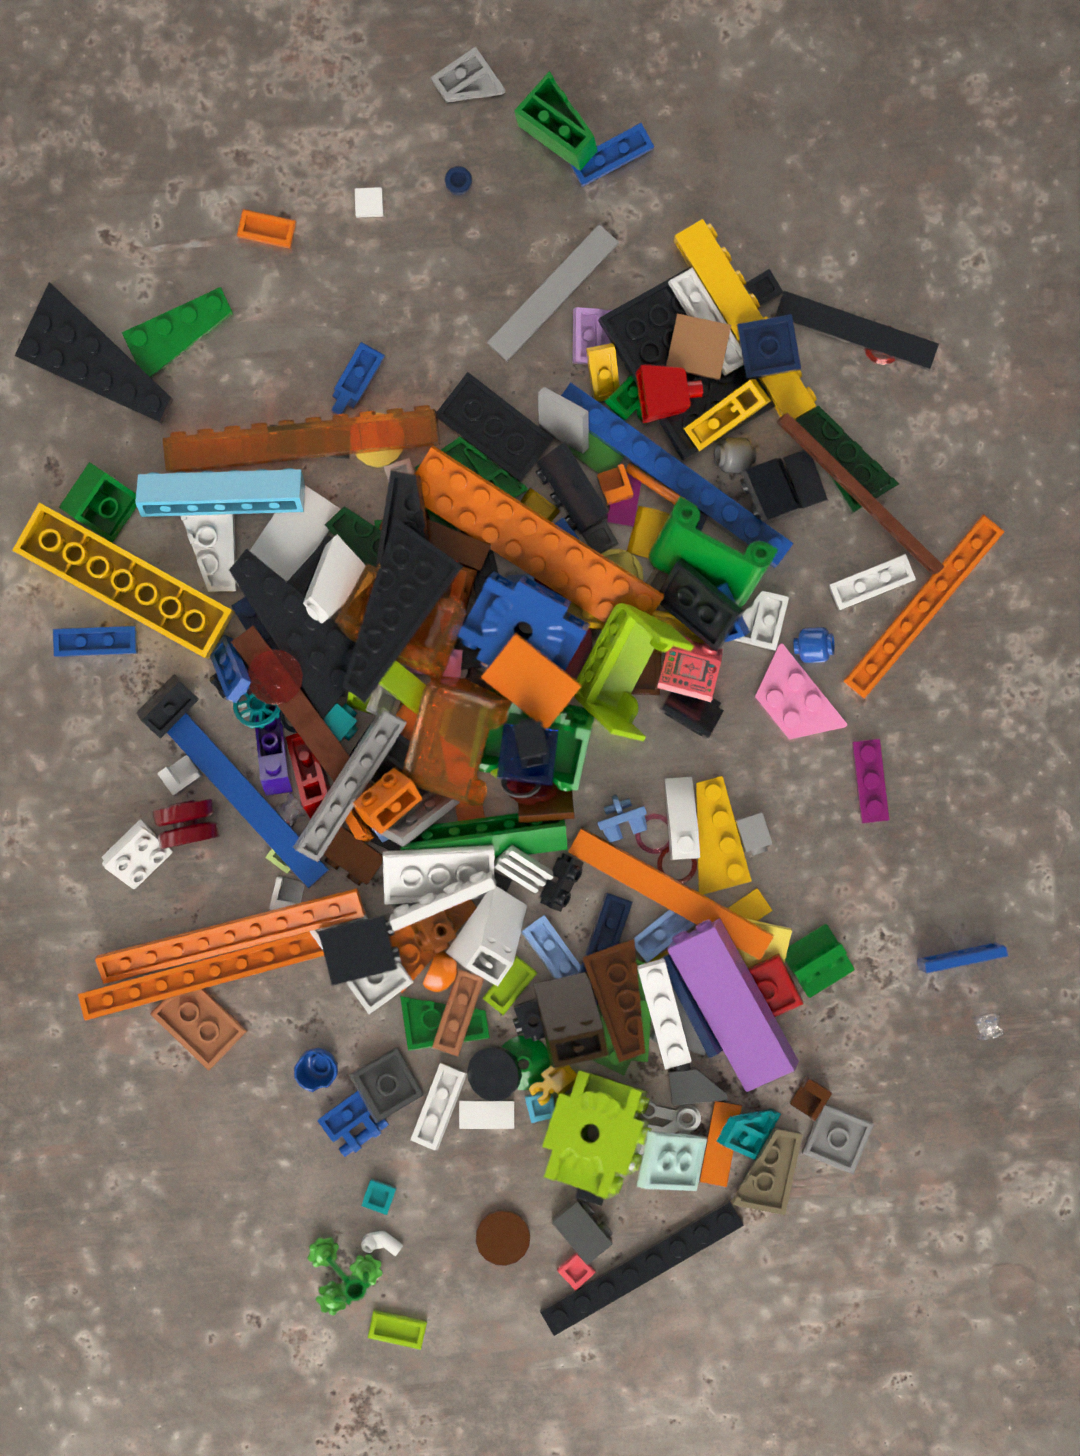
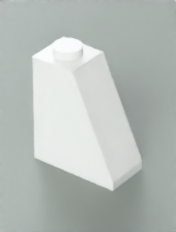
M336 535L324 547L303 604L307 607L308 614L313 619L319 620L322 624L375 575L346 543Z

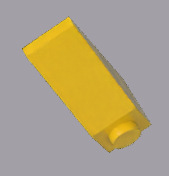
M751 379L685 427L684 430L698 450L701 451L767 405L771 400L758 381Z

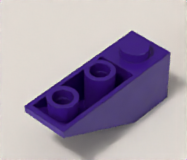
M275 706L269 707V710L273 712L276 709ZM265 714V719H267L270 715ZM259 715L256 716L255 722H259ZM279 716V718H275L264 728H255L260 781L266 796L293 792L285 731Z

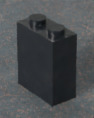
M385 915L319 931L332 986L398 969L397 963L401 962L398 946L392 947L390 936H394L395 933L389 922L390 919L386 920Z

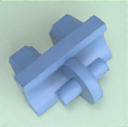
M616 794L611 796L614 804L605 806L604 810L606 815L617 812V815L597 822L599 829L603 830L607 840L611 843L623 838L618 825L620 823L629 821L633 835L647 830L644 816L647 812L645 807L642 806L623 813L622 809L632 806L631 801L628 798L619 802Z

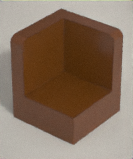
M806 1076L791 1099L790 1104L809 1116L810 1119L816 1121L832 1092Z

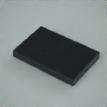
M682 558L676 562L659 591L665 595L660 605L715 651H718L723 646L744 612L741 607Z

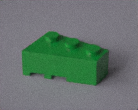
M549 71L514 110L517 123L520 128L581 171L598 151L595 137Z

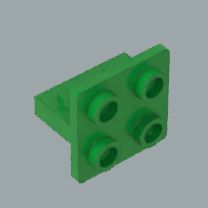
M827 924L820 926L788 946L785 961L809 998L855 970L846 955L845 948L837 941Z

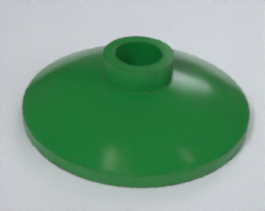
M524 1035L509 1039L502 1045V1048L508 1049L517 1058L518 1062L521 1059H526L529 1062L527 1068L522 1069L519 1067L522 1078L517 1090H529L532 1084L544 1081L541 1073L551 1065L547 1048L540 1040L532 1041L531 1038L525 1039Z

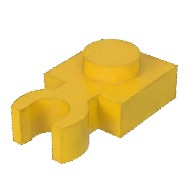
M569 1065L560 1068L550 1066L541 1073L544 1081L532 1084L529 1091L532 1096L539 1091L543 1092V1095L537 1099L539 1104L543 1106L549 1102L553 1092L559 1096V1093H565L572 1088L577 1074Z

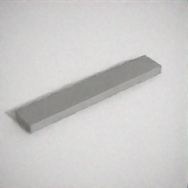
M599 224L493 335L487 344L508 362L619 245V242Z
M381 708L293 846L295 850L319 862L354 807L352 803L361 796L407 724L405 720L387 709Z

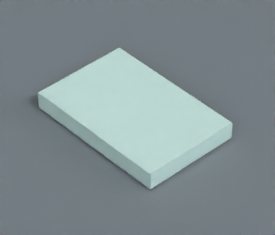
M648 1131L637 1187L643 1189L697 1191L707 1137L695 1134Z

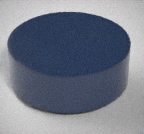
M461 166L449 169L445 175L447 190L454 195L467 193L472 186L470 172Z

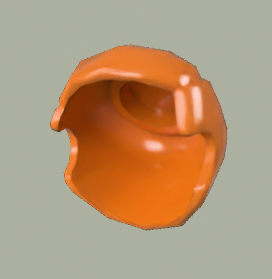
M445 951L435 953L423 981L424 987L433 992H441L447 989L455 981L457 975L456 960Z

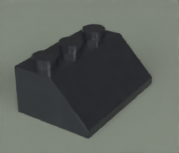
M566 442L557 446L537 462L538 470L535 471L537 477L543 485L548 483L553 493L549 494L557 508L563 507L567 514L564 520L573 531L577 530L580 535L608 517L609 512Z

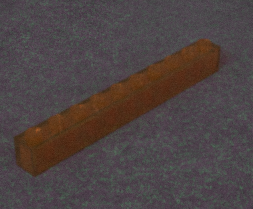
M429 405L415 406L414 411L403 412L402 408H393L386 410L387 414L376 415L375 411H365L359 413L360 417L349 418L348 414H337L332 416V420L322 421L321 417L305 418V423L297 424L294 423V420L278 421V426L269 427L267 423L251 424L250 429H240V426L224 427L222 432H213V429L210 428L199 429L197 434L187 435L185 431L172 432L170 437L162 438L165 471L169 473L179 471L191 472L440 445L438 414L435 409H430Z

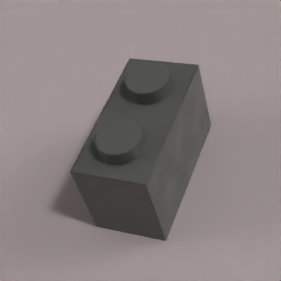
M576 1198L552 1218V1224L586 1265H589L613 1244L610 1238L613 1233L603 1221L599 1224L592 1216L595 1214V1211L587 1201L581 1203Z

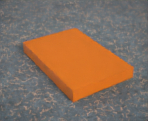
M517 633L481 677L531 718H534L536 722L542 721V726L545 729H548L582 686Z

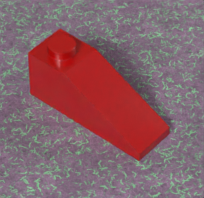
M295 733L285 738L302 807L311 819L331 786L323 766L301 736Z

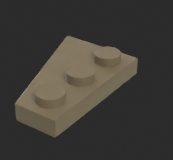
M774 1127L733 1197L731 1204L786 1215L803 1134Z

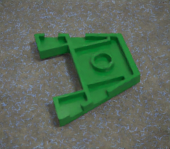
M458 437L441 449V451L487 481L492 482L515 499L528 491V488L523 483L517 481L503 468L490 461L487 456L461 437ZM420 464L415 467V471H417ZM427 509L431 521L457 531L454 525Z

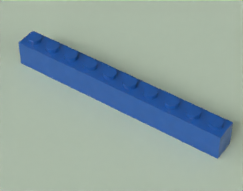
M570 382L562 393V397L588 410V431L590 434L624 457L623 459L628 463H633L686 500L692 502L697 506L700 513L708 516V521L737 542L748 548L755 541H763L777 548L778 551L770 564L773 568L778 566L794 544L765 522L762 523L761 519H757L750 511Z

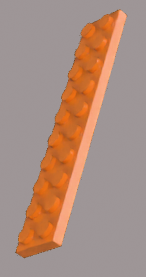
M435 446L430 448L415 472V475H420L424 506L472 538L491 545L490 549L605 624L613 608L619 603L631 605L652 616L665 595Z

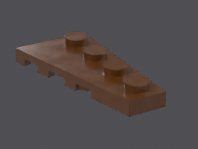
M634 939L583 956L582 959L618 1061L622 1062L645 1054Z

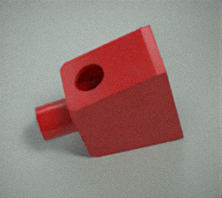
M641 365L636 371L643 423L681 414L690 407V398L703 396L701 380L687 382L686 370L684 368Z

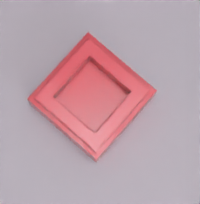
M577 1252L557 1269L575 1291L596 1273V1270L590 1264L586 1265Z

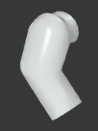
M386 1231L368 1233L363 1237L361 1248L366 1253H372L373 1250L384 1247L394 1256L403 1247V1244Z

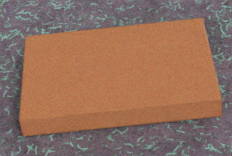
M205 989L164 999L150 1013L208 1071L248 1031Z

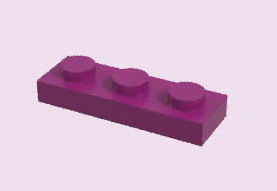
M880 739L852 742L861 823L889 821Z

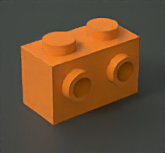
M393 768L383 775L372 787L363 792L352 804L363 822L382 834L419 803L422 797L412 780Z

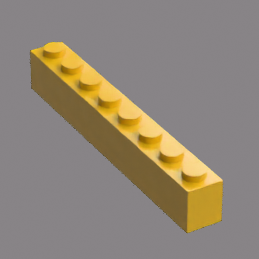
M701 219L676 234L673 242L687 265L693 267L725 322L731 325L730 330L740 345L737 324L768 319V317H762L758 310L760 304L753 293L748 294L743 286L746 284L743 275L739 270L734 271L729 263L732 261L729 252L725 247L720 248L715 240L718 238L714 227L710 223L706 225L705 221ZM800 370L759 378L774 402V408L780 417L785 413H789L796 420L816 407L814 402L817 401V398L809 386L805 388L800 380L803 377Z

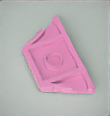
M783 643L778 645L761 685L755 694V698L788 739L846 727L848 724Z

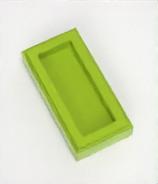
M516 955L513 965L498 986L493 984L482 999L504 1016L538 972Z
M374 1309L367 1338L421 1350L427 1321Z

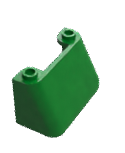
M679 497L650 549V563L656 569L669 575L676 562L682 558L714 586L727 583L736 604L739 607L744 606L773 561L778 549L766 542L755 541L749 545L744 554L695 529L700 517L699 510L692 502Z
M495 688L487 691L481 705L470 761L471 767H475L478 771L485 773L497 769L499 764L522 769L515 740L514 726H518L519 721L531 719L528 714ZM567 704L548 729L543 727L549 753V763L524 768V770L553 776L552 781L560 790L578 791L595 718L584 707Z

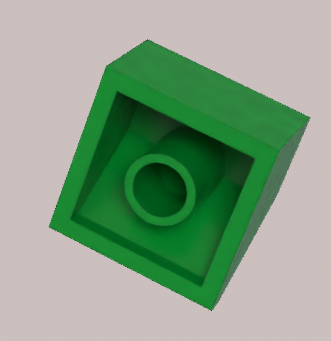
M89 462L59 508L113 543L137 508L135 503L136 493Z

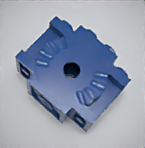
M494 571L488 577L483 590L457 636L462 638L461 643L471 649H476V647L481 649L476 659L481 661L480 666L486 670L517 633L565 671L590 624L567 612L572 601L524 575L516 584ZM518 623H529L533 632H522Z

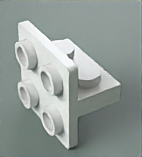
M140 819L102 856L104 860L102 865L132 889H136L172 854V850L170 848L160 849L158 837Z

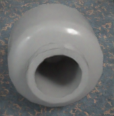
M726 437L720 441V444L716 445L714 450L715 464L725 473H741V471L750 468L751 464H754L756 461V449L751 446L747 438Z

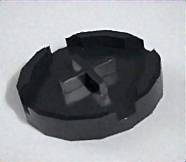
M500 1046L486 1047L476 1052L469 1061L467 1069L468 1081L473 1091L481 1098L488 1101H502L513 1095L520 1085L522 1075L518 1066L519 1062L508 1049Z

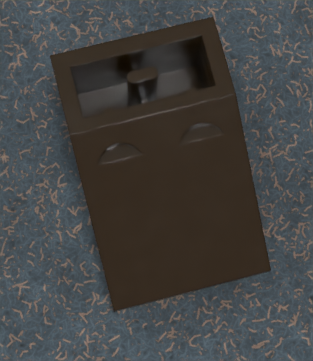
M587 972L533 984L550 1065L553 1068L609 1056L601 1019Z

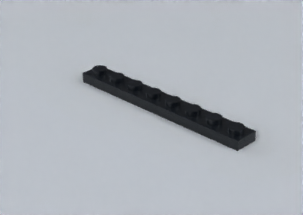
M729 1200L584 1284L576 1291H572L541 1309L540 1313L553 1336L743 1227L744 1224Z

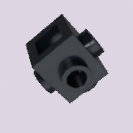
M536 998L515 1005L514 1010L517 1018L513 1019V1023L518 1035L523 1033L525 1039L531 1038L532 1041L545 1038ZM531 1017L538 1018L536 1024H531L528 1020Z

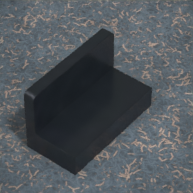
M174 674L137 711V715L161 739L199 699Z

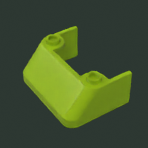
M619 603L613 608L576 680L582 686L574 697L611 734L644 741L646 736L633 724L639 707L637 699L631 693L653 650L667 652L672 646L692 651L694 646L671 625L631 605Z

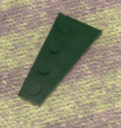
M819 405L796 419L875 499L900 484L876 460H873L856 441L851 439L844 432V429ZM828 474L829 478L833 482L834 486L838 490L839 494L843 498L851 513H854L860 508H862V506Z
M344 506L325 526L334 536L338 535L368 569L375 574L381 530Z

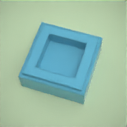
M542 1091L537 1092L533 1096L531 1094L525 1095L531 1123L552 1118L555 1109L553 1094H551L549 1102L543 1106L537 1100L543 1095Z

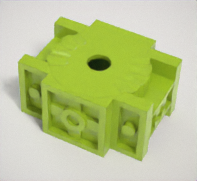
M579 1070L571 1094L559 1093L542 1145V1147L552 1150L544 1177L586 1190L605 1199H609L617 1193L619 1194L624 1182V1178L620 1177V1175L628 1176L639 1170L643 1155L639 1154L641 1146L646 1144L648 1131H652V1128L648 1127L650 1121L639 1118L640 1114H645L650 1102V1098L646 1097L648 1091L611 1080L587 1070ZM592 1124L597 1126L600 1132L596 1142L592 1141L588 1136V1128Z

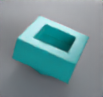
M371 1178L361 1206L387 1215L397 1187Z

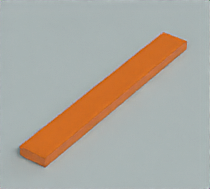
M983 514L942 562L945 567L938 574L931 575L843 682L865 699L1005 531Z
M583 827L568 853L696 925L708 919L711 922L721 919L735 946L759 960L763 957L774 937V934Z

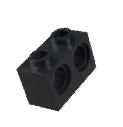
M534 718L519 721V725L514 726V734L521 768L548 764L549 753L542 721L535 722Z

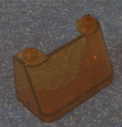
M366 564L336 619V623L344 634L354 642L357 641L380 565L374 567ZM451 596L448 599H441L396 661L440 680L446 671L466 615L464 603Z
M465 678L432 680L427 684L422 695L402 774L412 780L415 787L468 805H483L487 796V784L485 781L476 778L489 729L498 728L507 721L511 702Z

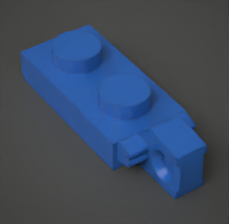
M362 342L359 344L334 388L335 392L332 397L337 399L331 409L334 415L342 418L348 406L354 409L357 403L359 404L385 358L384 354Z

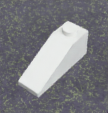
M692 777L665 778L670 860L700 858L699 833Z

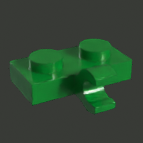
M629 375L604 402L623 420H626L637 410V416L643 422L638 386L632 376Z

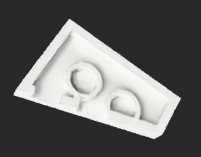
M235 514L180 516L186 528L190 544H192L208 592H237V583L229 572L231 566L236 562Z

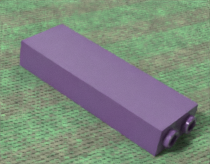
M710 919L705 920L695 927L697 930L687 933L685 930L672 937L673 941L667 950L745 1091L748 1092L795 1071L799 1060L721 919L711 922Z

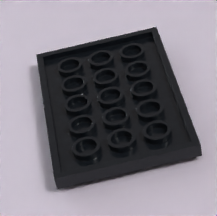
M692 267L683 270L598 319V322L610 342L614 344L615 350L636 384V371L641 365L666 366L677 314L687 315L668 282ZM744 365L726 376L721 371L720 380L686 373L687 382L701 380L703 396L690 398V407L685 412L658 420L683 461L699 452L684 428L751 380H746ZM759 378L754 379L758 381L762 389L770 398L771 402H769L756 413H754L749 418L741 422L739 425L731 429L729 432L718 438L713 443L729 435L730 433L736 431L737 429L748 424L749 422L767 413L775 407L774 402L772 401L771 397L769 396L768 392L766 391L765 387L763 386Z

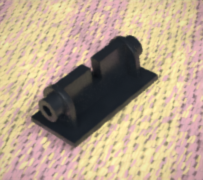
M564 853L561 858L558 857L552 871L553 876L559 879L557 883L547 880L540 894V897H542L540 903L561 912L570 901V892L574 883L582 875L584 862Z

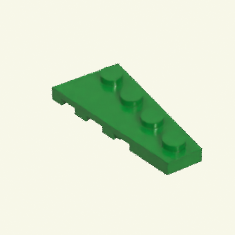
M219 287L122 332V335L135 363L149 377L153 378L155 374L163 368L165 369L176 357L191 348L196 341L211 332L231 316L233 312L222 288Z

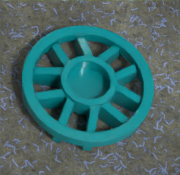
M259 679L251 680L249 688L252 686L254 693L249 695L246 692L244 695L247 697V700L239 702V698L236 703L233 702L235 716L242 724L251 729L264 728L275 718H279L281 711L270 694L266 695L267 690L264 686L260 691L258 690L256 685L262 684ZM269 706L276 707L274 712L269 710ZM247 707V709L239 712V708ZM265 714L270 715L267 719H265ZM257 715H259V722H255ZM249 716V721H246L243 718Z

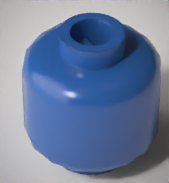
M825 627L803 628L799 633V638H794V653L799 654L804 663L826 662L829 660L830 655H834V635L829 633Z

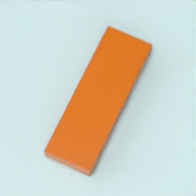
M714 1101L700 1182L727 1187L734 1150L717 1142V1139L729 1117L741 1114L742 1105Z

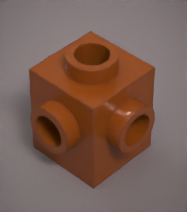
M444 910L410 924L415 933L414 940L424 952L434 950L435 953H439L450 947L449 942L457 937L454 932V924L446 916Z

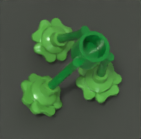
M320 1237L309 1246L310 1253L307 1259L312 1262L314 1267H328L330 1265L343 1280L342 1283L337 1285L334 1281H329L327 1285L319 1287L318 1291L321 1295L316 1297V1301L320 1304L323 1313L329 1312L330 1315H335L339 1310H344L346 1304L350 1305L352 1301L361 1300L366 1294V1289L371 1285H375L377 1278L383 1274L380 1269L381 1261L374 1259L371 1254H366L365 1257L358 1255L356 1261L349 1266L350 1271L353 1273L347 1276L335 1262L339 1245L334 1243L332 1237L326 1239Z

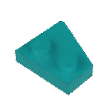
M771 1108L731 1116L723 1127L717 1142L755 1160L775 1127L781 1113Z

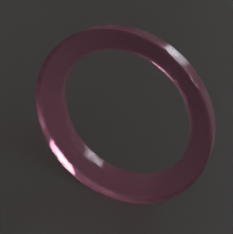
M650 814L645 816L646 822L652 819H659L668 826L667 818L663 815ZM640 833L635 834L640 848L648 853L659 854L669 849V841L661 848L652 849L642 842Z

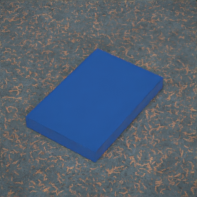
M995 942L918 958L917 964L919 970L931 973L1007 957L1008 952L1006 946Z

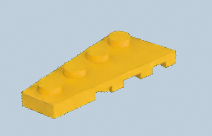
M723 776L696 783V815L700 858L697 861L698 892L704 895L752 882Z

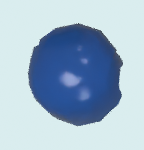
M314 1048L304 1052L294 1067V1078L300 1087L309 1092H314L320 1088H328L338 1075V1062L333 1054L321 1048Z

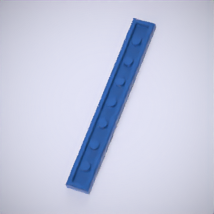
M186 712L167 732L168 735L306 887L311 888L329 871V868L321 860L316 862L294 849L293 846L299 838L298 834Z

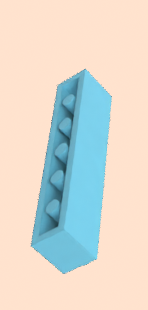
M285 468L283 470L258 469L256 471L230 470L228 472L203 471L199 473L179 471L167 474L151 472L148 474H138L135 503L141 517L304 512L305 481L301 469Z

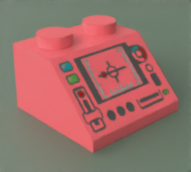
M683 636L694 647L690 651L672 646L669 651L665 652L657 688L711 702L722 661L723 649L720 648L718 651H715L706 643L695 642Z

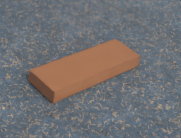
M458 969L432 1048L459 1057L484 978Z

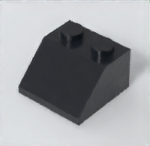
M670 691L659 710L704 739L710 737L724 712L723 709L719 708L721 702L713 697L711 702L672 691Z

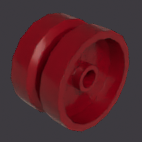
M212 799L197 802L190 800L171 804L168 808L152 811L156 826L162 827L173 824L174 828L161 832L158 835L160 849L220 837L216 822L199 823L200 818L209 817L215 813Z

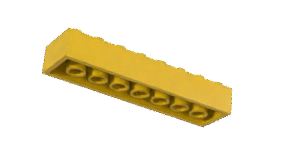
M40 502L12 550L206 659L210 658L235 614V611Z

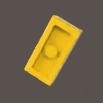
M613 343L586 348L591 395L598 402L605 401L620 386L616 350Z

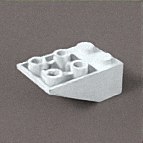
M496 886V888L485 894L446 953L468 970L498 986L514 963L527 905Z

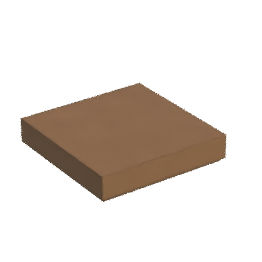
M677 314L666 366L684 368L688 374L720 380L731 325Z

